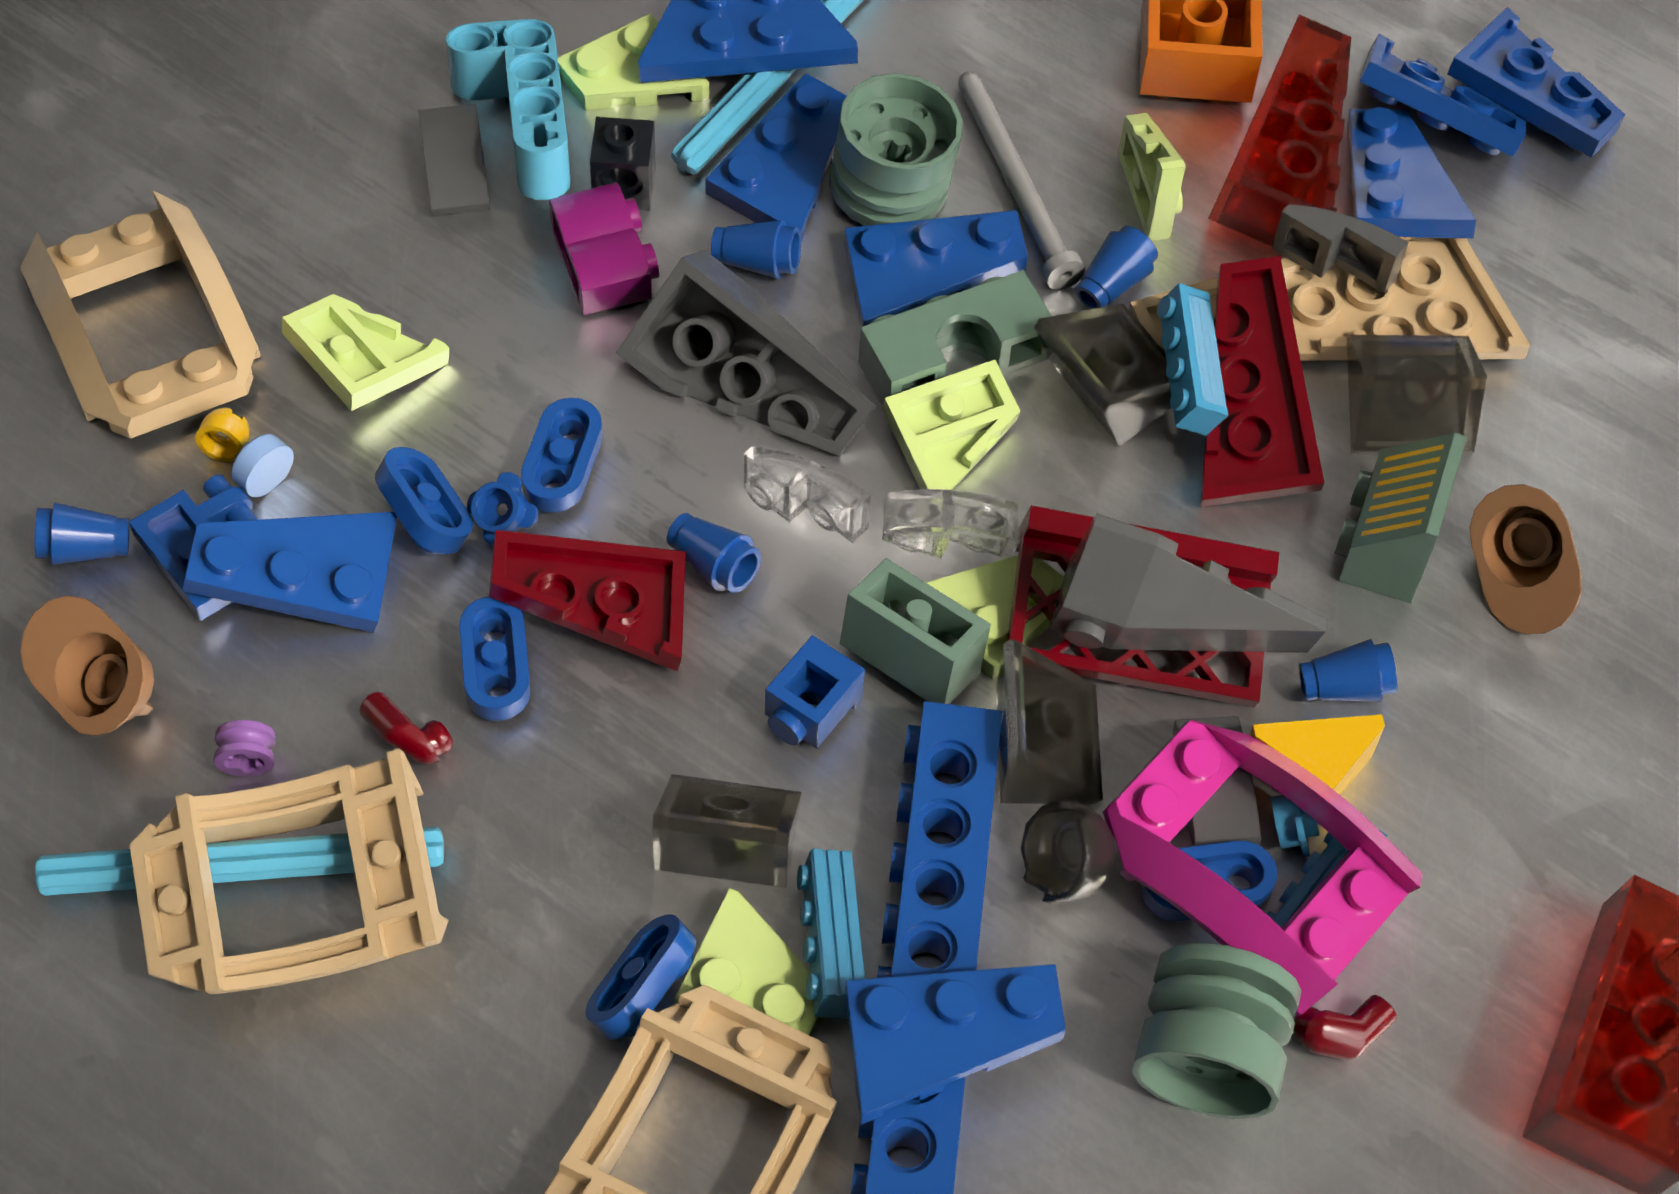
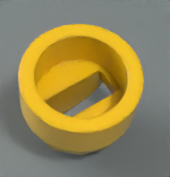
M218 408L210 412L203 419L195 435V441L199 449L208 457L220 462H234L238 453L249 442L250 427L246 418L232 414L231 408ZM217 432H221V433L227 435V438L223 437L222 435L218 434Z

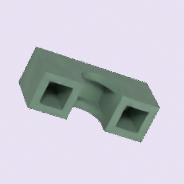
M1021 270L1004 277L995 276L988 278L976 287L950 296L941 295L934 297L922 306L897 315L888 314L878 317L870 324L860 328L858 363L883 406L886 397L945 377L947 361L943 355L950 351L968 350L979 354L987 362L996 360L1003 375L1050 359L1056 322L1025 271Z

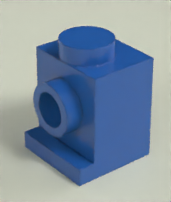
M811 635L765 689V715L769 717L767 720L768 726L778 738L787 744L796 746L801 740H804L817 749L851 708L856 709L862 702L865 669L817 637Z

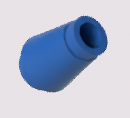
M785 220L716 227L711 240V255L726 265L780 279L783 274H795L797 272L801 256V233L798 227L787 226Z
M1126 225L1119 231L1110 232L1081 278V282L1075 287L1074 291L1077 298L1090 310L1101 312L1107 305L1111 304L1154 271L1153 263L1158 258V251L1155 245L1143 232L1132 226Z
M54 502L53 508H37L35 558L51 559V565L53 566L115 556H128L130 519L117 518L114 515Z
M689 513L678 516L668 530L667 544L677 551H686L685 560L717 591L729 590L732 593L740 592L752 582L759 570L761 552L754 547L753 540L748 535L694 517Z
M1368 639L1312 659L1310 662L1299 663V677L1305 701L1318 699V701L1382 702L1383 695L1394 694L1398 690L1394 657L1388 642L1374 645L1372 639Z

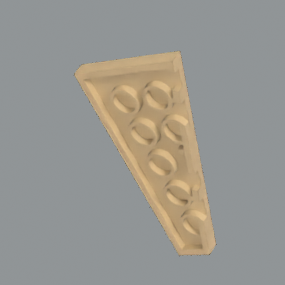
M1400 237L1409 243L1397 279L1384 294L1335 264L1320 278L1288 258L1281 259L1301 361L1525 359L1530 348V343L1466 238ZM1218 277L1188 285L1210 293L1213 321L1215 319ZM1170 291L1131 301L1127 316L1151 362H1167L1165 348L1162 346L1161 318L1158 316L1157 309L1160 300Z

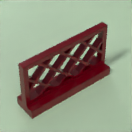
M1030 506L1018 528L1015 552L1019 553L1004 662L1247 707H1256L1260 702L1264 652L1232 651L1246 668L1243 687L1222 683L1207 665L1208 661L1223 651H1207L1201 656L1197 651H1180L1189 664L1177 673L1172 674L1159 671L1145 654V650H1126L1125 654L1113 662L1097 660L1088 648L1070 643L1065 639L1064 634L1060 632L1058 633L1064 641L1049 651L1022 646L1026 623L1042 612L1051 623L1055 610L1054 604L1057 603L1060 592L1059 589L1048 597L1031 576L1033 558L1057 562L1062 570L1066 572L1069 559L1094 518L1044 507ZM1134 525L1158 533L1178 543L1176 556L1196 566L1203 567L1204 563L1212 560L1228 568V578L1231 583L1243 590L1252 587H1262L1270 590L1271 583L1277 576L1279 552ZM1028 596H1030L1036 605L1027 611ZM1071 648L1075 655L1064 654L1063 652ZM1133 660L1138 667L1129 666L1125 664ZM1195 671L1201 679L1188 677V675Z

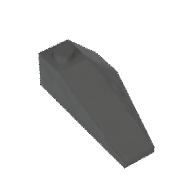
M705 250L680 259L616 352V354L663 391L680 397L688 396L715 406L717 411L730 416L739 415L769 426L773 432L838 456L842 454L876 408L872 401L761 295Z
M1096 513L1069 559L1049 627L1051 630L1063 633L1065 639L1070 643L1088 649H1097L1102 646L1108 649L1308 653L1326 633L1329 619L1267 588L1252 587L1243 590L1231 583L1228 578V568L1212 560L1204 563L1203 567L1196 566L1176 556L1178 543L1158 533Z

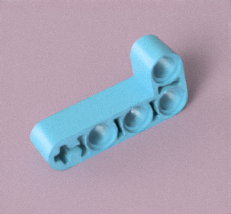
M519 19L468 23L453 28L446 36L450 84L453 93L466 100L509 98L517 182L520 192L526 197L535 200H550L562 196L570 188L571 177L566 120L553 27L547 22L538 19Z

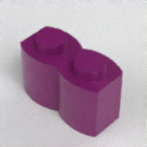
M616 182L549 200L550 223L554 238L583 316L652 299L651 280L659 278V266L652 244L642 245L637 234L642 232V222L634 198L625 199Z

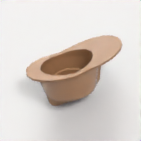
M1525 484L1504 485L1487 494L1474 509L1469 530L1471 547L1475 556L1483 593L1492 614L1507 628L1522 634H1545L1562 626L1577 608L1582 593V579L1572 530L1559 503L1543 490Z
M63 596L49 600L33 613L23 631L20 649L24 672L34 688L61 715L68 725L81 734L100 736L115 731L124 722L133 719L135 716L150 714L154 709L149 701L155 682L153 666L146 652L135 645L129 636L101 608L85 598Z

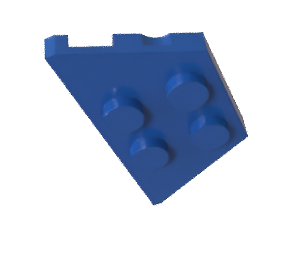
M671 0L638 60L640 83L858 63V45L855 38L820 0Z

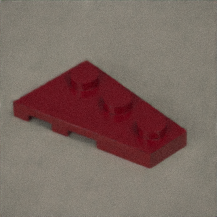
M504 530L495 531L489 587L490 598L678 672L682 660L686 551Z

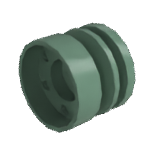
M891 73L872 76L853 87L842 103L829 179V186L835 203L850 219L864 226L936 218L947 200L952 170L956 163L961 142L963 120L956 102L941 87L919 76Z
M1191 943L1176 945L1161 953L1153 979L1155 984H1153L1147 1004L1152 1016L1144 1020L1131 1071L1138 1084L1161 1100L1179 1108L1207 1116L1242 1119L1260 1117L1274 1111L1279 1101L1288 1059L1282 1046L1289 1043L1295 1026L1293 1018L1299 1007L1302 992L1296 978L1271 960L1256 953L1227 945Z

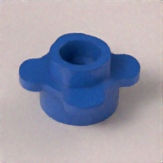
M510 472L502 473L498 476L497 482L483 485L478 491L471 493L468 498L467 509L472 514L476 524L484 529L483 538L489 545L493 546L496 530L515 532L522 527H533L538 520V509L534 504L527 502L521 491L522 480L516 474ZM501 504H506L507 512L504 515L498 513V507Z

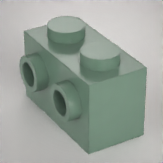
M885 558L848 594L839 644L928 702L950 704L980 674L991 624Z

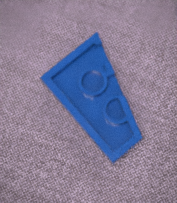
M1507 7L1453 58L1447 75L1503 106L1524 121L1530 122L1553 135L1566 146L1592 158L1618 131L1625 114L1581 73L1565 72L1551 59L1554 49L1541 37L1531 41L1517 28L1520 18Z
M1378 33L1368 52L1359 82L1368 85L1366 90L1371 96L1390 105H1396L1400 101L1418 110L1417 116L1434 128L1447 130L1451 126L1469 135L1468 141L1474 147L1487 154L1498 155L1501 151L1509 156H1515L1525 138L1526 121L1470 87L1457 85L1454 90H1451L1444 85L1445 79L1436 72L1438 68L1421 58L1417 59L1416 62L1401 60L1390 53L1395 42Z
M805 73L705 179V194L755 223L785 220L787 226L799 228L802 242L812 208L815 209L821 193L822 181L829 164H832L842 103L847 95Z
M1382 107L1349 109L1347 128L1353 217L1371 223L1398 237L1474 239L1475 217L1408 111L1390 110Z
M1017 210L845 228L844 246L861 327L870 324L883 315H897L922 306L934 297L949 295L954 292L959 293L976 287L988 278L995 276L1004 277L1021 270L1025 271L1027 266L1028 254Z
M395 512L197 523L182 591L374 633L380 615L397 515Z
M1056 964L847 980L845 1000L860 1125L884 1116L885 1110L917 1097L920 1101L943 1091L944 1085L980 1070L989 1072L1062 1041L1066 1027Z

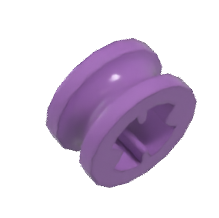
M234 720L226 722L217 728L215 741L219 748L214 753L213 762L218 770L239 777L259 776L272 770L275 757L270 749L276 743V734L269 725L258 721Z

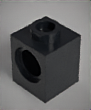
M596 116L590 155L591 188L617 182L625 199L634 198L639 210L650 211L656 170L654 120Z

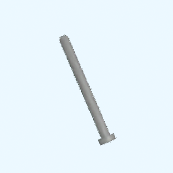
M970 71L964 72L959 77L958 87L1046 261L1042 267V274L1048 286L1055 290L1073 286L1083 277L1086 270L1085 265L1077 252L1066 250L979 76Z

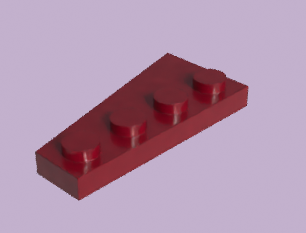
M1281 256L1220 264L1214 328L1228 416L1205 436L1200 508L1321 491L1325 482Z

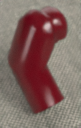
M374 692L369 694L360 705V715L384 741L396 749H401L406 756L418 764L431 765L438 763V756L449 752L452 748L453 739L440 721L430 720L423 728L419 729L385 693Z
M1371 995L1351 1016L1329 1010L1321 1011L1310 1007L1302 1015L1295 1017L1293 1035L1297 1041L1305 1044L1306 1048L1313 1053L1343 1060H1352L1366 1051L1397 1020V1014L1394 1008L1378 995Z

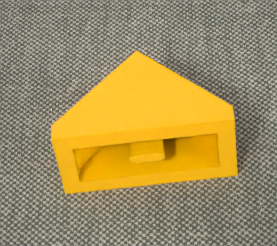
M1378 714L1253 724L1250 736L1299 764L1341 795L1372 757L1385 723L1383 715Z

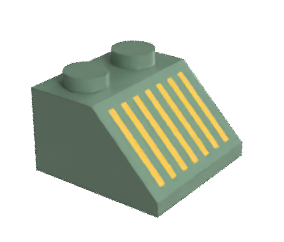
M1450 433L1384 448L1379 452L1373 472L1360 470L1349 504L1361 508L1357 521L1345 518L1334 554L1346 557L1339 581L1412 603L1440 533L1467 436Z

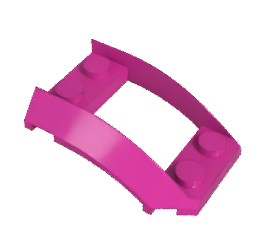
M1191 719L1181 726L1102 811L1110 839L1115 837L1123 865V870L1120 874L1128 882L1135 880L1169 902L1206 931L1220 945H1227L1256 953L1283 967L1296 978L1302 991L1295 1017L1302 1015L1338 985L1335 979L1403 899L1409 893L1421 887L1423 873L1361 812L1315 775L1248 734ZM1238 767L1265 782L1297 805L1348 850V853L1282 928L1231 884L1184 851L1169 843Z

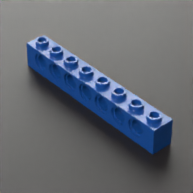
M924 701L921 726L908 724L903 764L916 765L914 784L901 783L896 822L909 824L907 844L893 842L889 882L902 884L900 905L886 903L881 944L895 946L892 967L878 966L877 978L973 971L977 968L1002 710ZM941 773H950L956 775L962 781L956 784H945L938 781L934 776ZM939 831L946 832L952 835L956 841L949 844H939L930 840L927 835ZM935 891L944 894L950 902L935 906L924 902L919 896L925 892ZM920 953H931L938 956L944 964L937 968L928 969L920 967L911 958ZM965 1077L944 1085L943 1091L920 1101L911 1099L885 1110L882 1117L860 1125L859 1122L858 1139L872 1141L869 1165L854 1163L851 1194L954 1193ZM907 1146L917 1150L922 1155L924 1161L918 1166L904 1168L894 1164L887 1154L894 1148Z

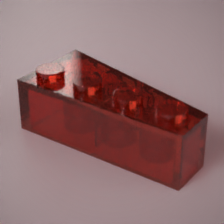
M1300 14L1298 15L1208 219L1273 247L1281 213L1288 204L1310 206L1337 212V208L1334 205L1335 193L1340 181L1341 166L1338 165L1339 145L1344 133L1345 120L1342 119L1343 101L1347 95L1351 36Z
M1634 874L1602 904L1522 1137L1638 1194H1661L1679 1182V896Z

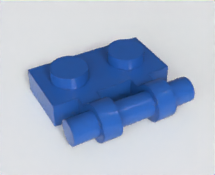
M220 474L212 476L204 483L203 491L209 499L196 506L183 489L129 521L134 537L200 621L232 602L182 591L197 523L258 520L252 512L253 502L240 487H232L224 476Z

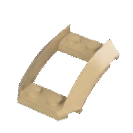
M153 191L158 209L145 214L128 216L120 223L89 234L71 236L58 245L46 248L37 231L19 268L56 347L87 421L96 418L107 421L112 432L130 439L248 395L254 378L251 370L253 361L261 357L257 343L235 294L192 212L188 207ZM182 259L208 310L222 343L207 349L195 350L185 357L150 370L133 373L126 379L108 385L71 298Z
M398 748L387 752V758L353 768L348 764L311 776L259 788L204 796H192L189 793L176 796V806L157 826L149 823L129 844L149 975L208 994H220L320 978L374 964L441 943L449 920L439 914L417 801V797L424 795L405 753ZM345 819L365 927L294 946L224 957L207 843L281 834Z
M706 985L679 995L678 1004L655 1012L647 1008L641 1017L640 1026L617 1071L584 1127L559 1163L557 1174L543 1194H648L610 1175L638 1126L675 1053L793 1111L750 1193L793 1194L833 1114L837 1100L833 1099L831 1086L833 1069L829 1045Z

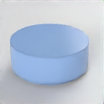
M274 434L258 436L248 442L236 456L232 465V480L249 496L254 498L262 497L280 485L288 475L293 464L294 453L290 447Z

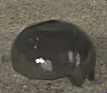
M1070 798L1059 799L1041 806L1025 824L1020 848L1026 870L1023 876L1024 881L1044 893L1042 901L1049 904L1069 902L1092 896L1109 879L1116 855L1114 836L1100 814L1090 806Z

